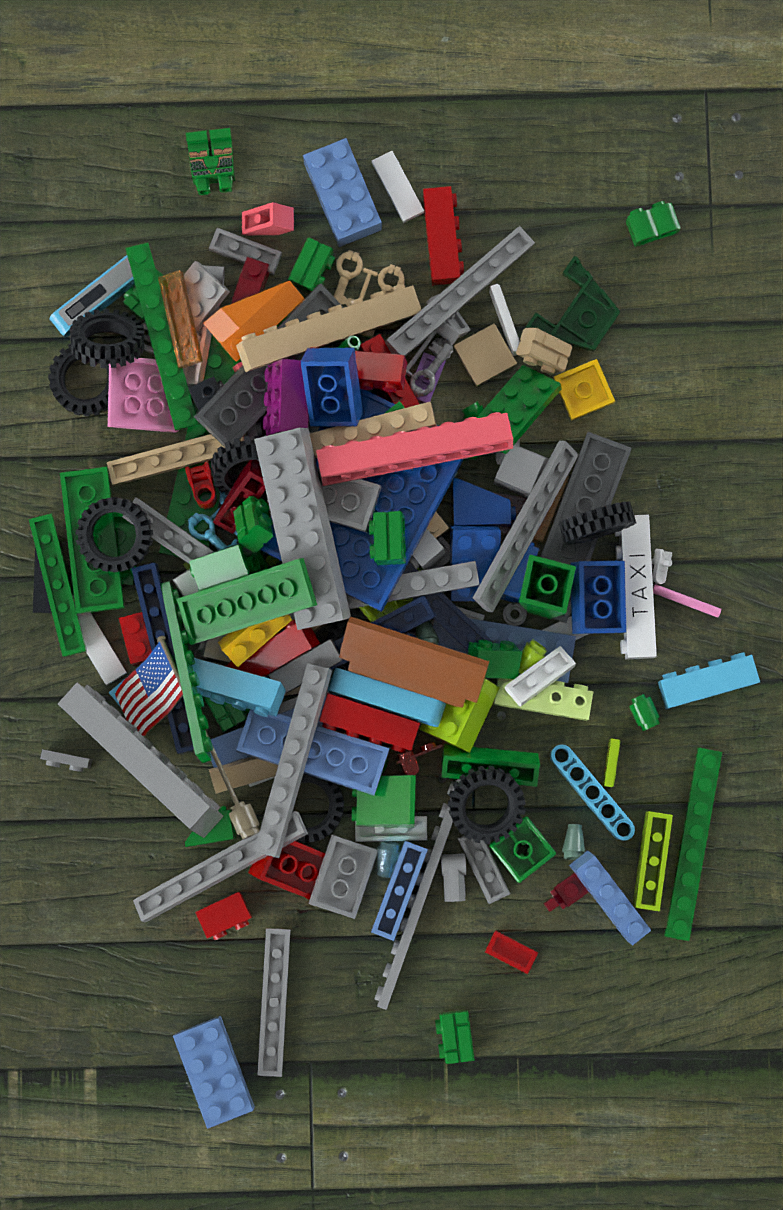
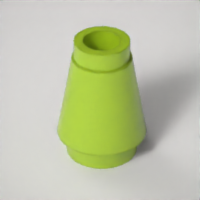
M534 639L530 643L526 642L522 650L520 674L545 657L546 648Z

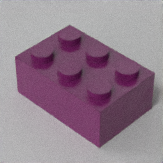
M281 359L268 365V368L265 370V382H268L267 392L264 395L267 415L263 419V428L266 430V436L296 428H308V408L301 360Z

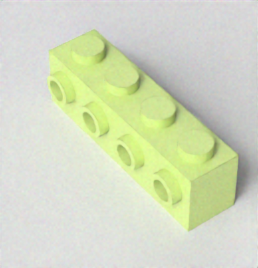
M497 679V686L500 689L493 705L584 721L589 720L593 691H588V686L574 684V688L564 687L565 682L555 681L520 707L505 690V686L514 679Z

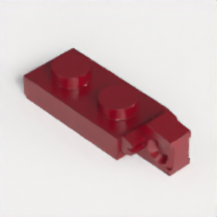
M572 873L554 886V889L550 891L553 897L543 904L549 912L559 905L564 909L589 893V891L577 875Z

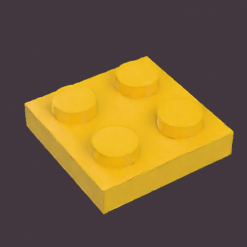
M597 359L553 377V380L561 383L562 390L559 394L571 421L615 403V399Z

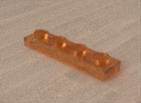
M177 270L158 277L178 367L186 368L203 362L183 272Z

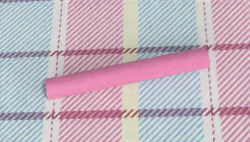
M657 584L653 586V593L715 617H719L721 609Z

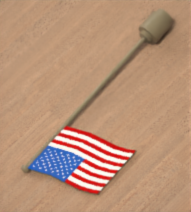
M164 636L158 637V644L148 658L122 682L115 693L126 720L138 729L137 731L145 737L151 729L171 713L183 697L178 669L165 643L166 637ZM213 747V751L210 752L235 804L231 807L232 812L228 815L237 834L241 835L243 840L260 832L258 827L260 823L251 804L245 805L244 801L239 803Z

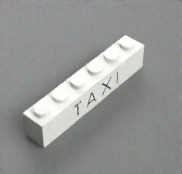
M634 515L636 519L635 525L615 532V536H619V546H616V560L625 561L627 633H624V640H621L620 648L621 654H625V659H649L657 656L649 515Z

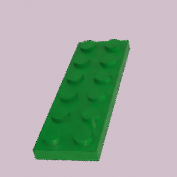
M100 467L60 473L76 613L83 614L125 608L121 571L106 572L100 568L93 567V564L88 563L85 560L86 557L81 555L79 551L81 549L80 545L76 543V540H78L76 529L79 527L77 523L83 515L81 514L84 510H87L88 506L96 503L98 500L112 498L108 468ZM111 512L105 514L97 521L93 532L94 542L97 548L105 555L119 557L114 513Z
M299 558L177 599L190 645L317 606L304 558Z

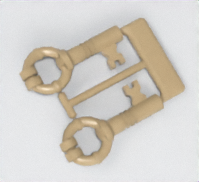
M349 250L341 254L336 260V268L340 279L333 297L341 305L346 304L347 307L350 306L349 302L354 299H347L344 296V292L349 280L358 276L362 270L364 273H367L359 296L362 299L364 298L371 275L378 276V284L385 295L391 293V288H393L390 285H385L383 280L385 274L394 273L395 276L399 277L396 286L404 284V274L400 267H395L392 264L383 268L379 274L366 268L363 269V262L359 253ZM345 258L349 260L352 258V261L357 262L354 272L343 270L342 264ZM375 330L360 335L372 338Z

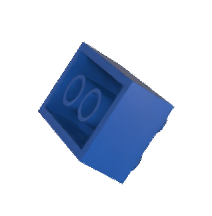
M307 348L301 360V368L310 426H357L363 414L355 348Z
M450 526L449 566L476 561L479 583L481 584L500 549L501 530L498 526ZM479 586L449 591V598L451 601H475L473 596Z
M625 561L571 562L570 565L576 566L571 588L572 634L627 633Z

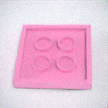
M134 358V362L131 364L126 361V366L121 367L119 363H116V368H111L109 364L108 427L174 433L179 431L174 429L156 359Z

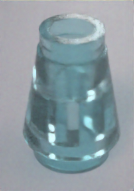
M381 841L380 846H377L378 876L391 877L401 852L399 850L400 844L391 841Z

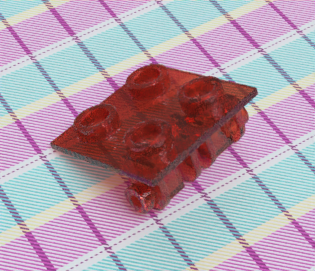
M435 742L427 743L420 746L421 751L413 754V751L409 750L399 754V759L394 762L395 764H401L406 775H416L419 771V766L415 757L441 748L442 744L436 745Z

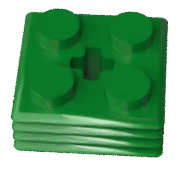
M524 817L521 824H516L518 829L515 832L512 830L508 832L510 837L505 839L504 836L499 837L501 842L495 843L493 841L490 844V848L519 883L556 855L554 849L528 817ZM519 843L521 845H528L526 850L528 854L526 856L517 854V845Z

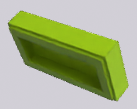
M609 739L602 787L612 788L614 786L621 742L618 739Z

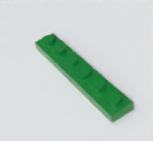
M51 513L29 519L62 656L68 657L87 652L54 516Z

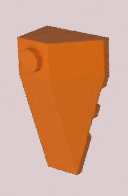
M289 280L233 304L221 307L203 324L230 357L237 362L240 359V355L236 345L242 341L241 337L251 333L259 336L264 334L263 330L277 326L304 300V297Z

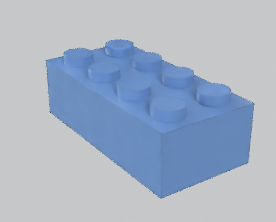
M347 138L303 155L304 165L338 247L382 230V222Z
M221 1016L173 1035L207 1129L254 1110V1103Z

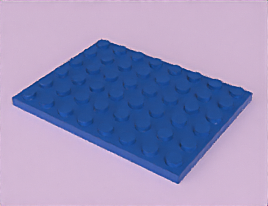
M360 389L363 408L360 420L384 414L395 405L377 395ZM320 426L318 431L336 426ZM316 458V464L319 467L318 458ZM463 459L361 479L381 485L382 487L373 513L403 512L405 516L406 563L377 565L374 559L370 558V544H374V535H370L369 528L366 533L330 522L344 588L348 596L380 612L383 611ZM272 524L273 537L267 543H263L264 546L260 551L282 562L274 524Z

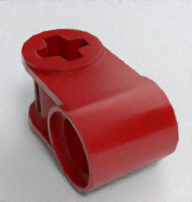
M205 461L203 465L193 468L185 467L187 478L198 506L203 509L214 507L217 502V495L209 462ZM203 492H210L212 494L208 501L203 502L199 499Z

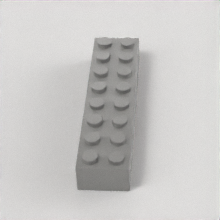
M296 428L254 439L282 564L304 558L317 606L294 613L297 630L349 619L351 614L309 429Z
M76 683L60 700L58 705L190 830L204 838L223 818V815L218 811L220 806L205 795L198 785L189 780L182 770L173 765L166 755L157 750L150 740L137 731L138 729L128 720L126 721L121 716L122 714L112 705L110 706L105 701L106 699L96 690L94 691L89 685L83 687Z

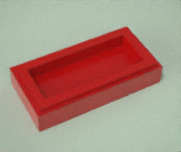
M496 930L484 951L526 974L529 973L538 955L537 951Z

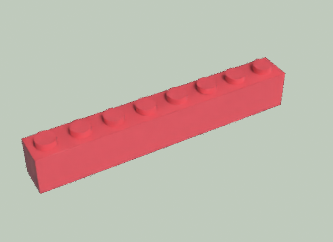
M496 412L483 418L470 417L462 422H445L437 427L430 428L425 426L411 432L399 431L391 436H374L369 440L361 442L349 441L345 445L340 446L328 445L320 450H316L322 483L323 486L513 449V436L508 414Z

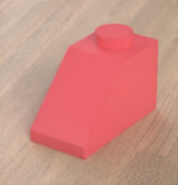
M272 202L242 212V235H281L294 231L293 207Z

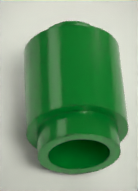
M643 694L631 699L633 704L629 705V708L637 726H641L642 731L660 724L658 720L660 716L651 696L646 698Z

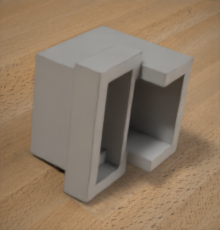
M514 445L513 449H510L507 454L501 452L497 461L500 468L493 484L528 498L535 481L538 480L549 459Z

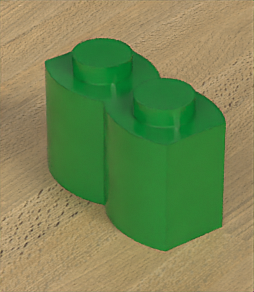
M665 201L657 202L651 206L652 209L643 211V208H639L629 213L630 216L627 217L626 224L634 247L675 235L680 231L681 227L672 202L666 204Z

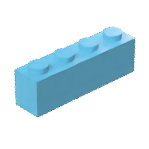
M743 652L731 656V661L723 663L722 659L708 662L709 667L700 669L699 665L686 668V673L677 676L676 672L662 675L663 680L658 681L665 709L760 683L753 656H745Z
M194 658L195 664L192 667L193 672L197 673L200 685L196 687L197 692L201 696L208 697L217 704H224V702L232 704L238 710L245 711L246 708L254 710V713L263 717L268 715L277 716L286 693V689L281 682Z

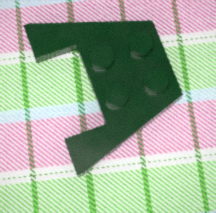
M574 255L562 273L563 276L581 287L573 302L557 325H554L535 312L525 328H538L571 346L594 352L619 316L620 310L605 291L594 281L589 271H586L578 257Z

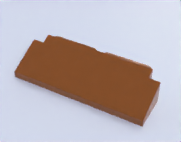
M350 617L348 620L339 658L350 661L348 671L463 708L466 700L477 703L489 665V661Z

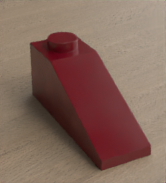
M249 257L246 258L231 304L264 291L269 278L268 263Z
M250 460L213 520L214 524L232 534L236 531L233 511L240 505H243V502L249 496L259 499L266 490L258 460Z

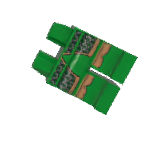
M230 128L209 130L212 156H210L207 131L186 133L192 180L194 185H196L198 194H210L211 183H219V190L222 193L232 192L235 173Z

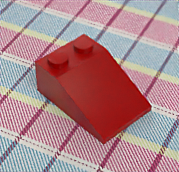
M294 841L282 848L279 858L268 855L252 864L248 873L262 881L310 899L325 853L301 842Z

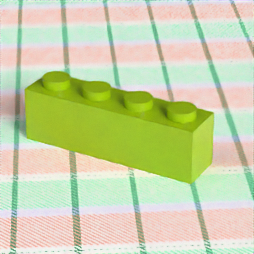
M650 811L645 812L632 905L635 908L660 911L673 815Z

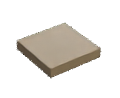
M495 323L454 345L456 353L476 387L517 365Z

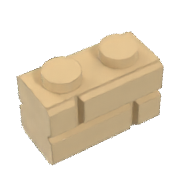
M525 328L516 351L518 356L524 358L523 362L532 366L539 365L542 372L554 375L555 372L565 371L568 363L567 358L570 356L572 346L538 328Z

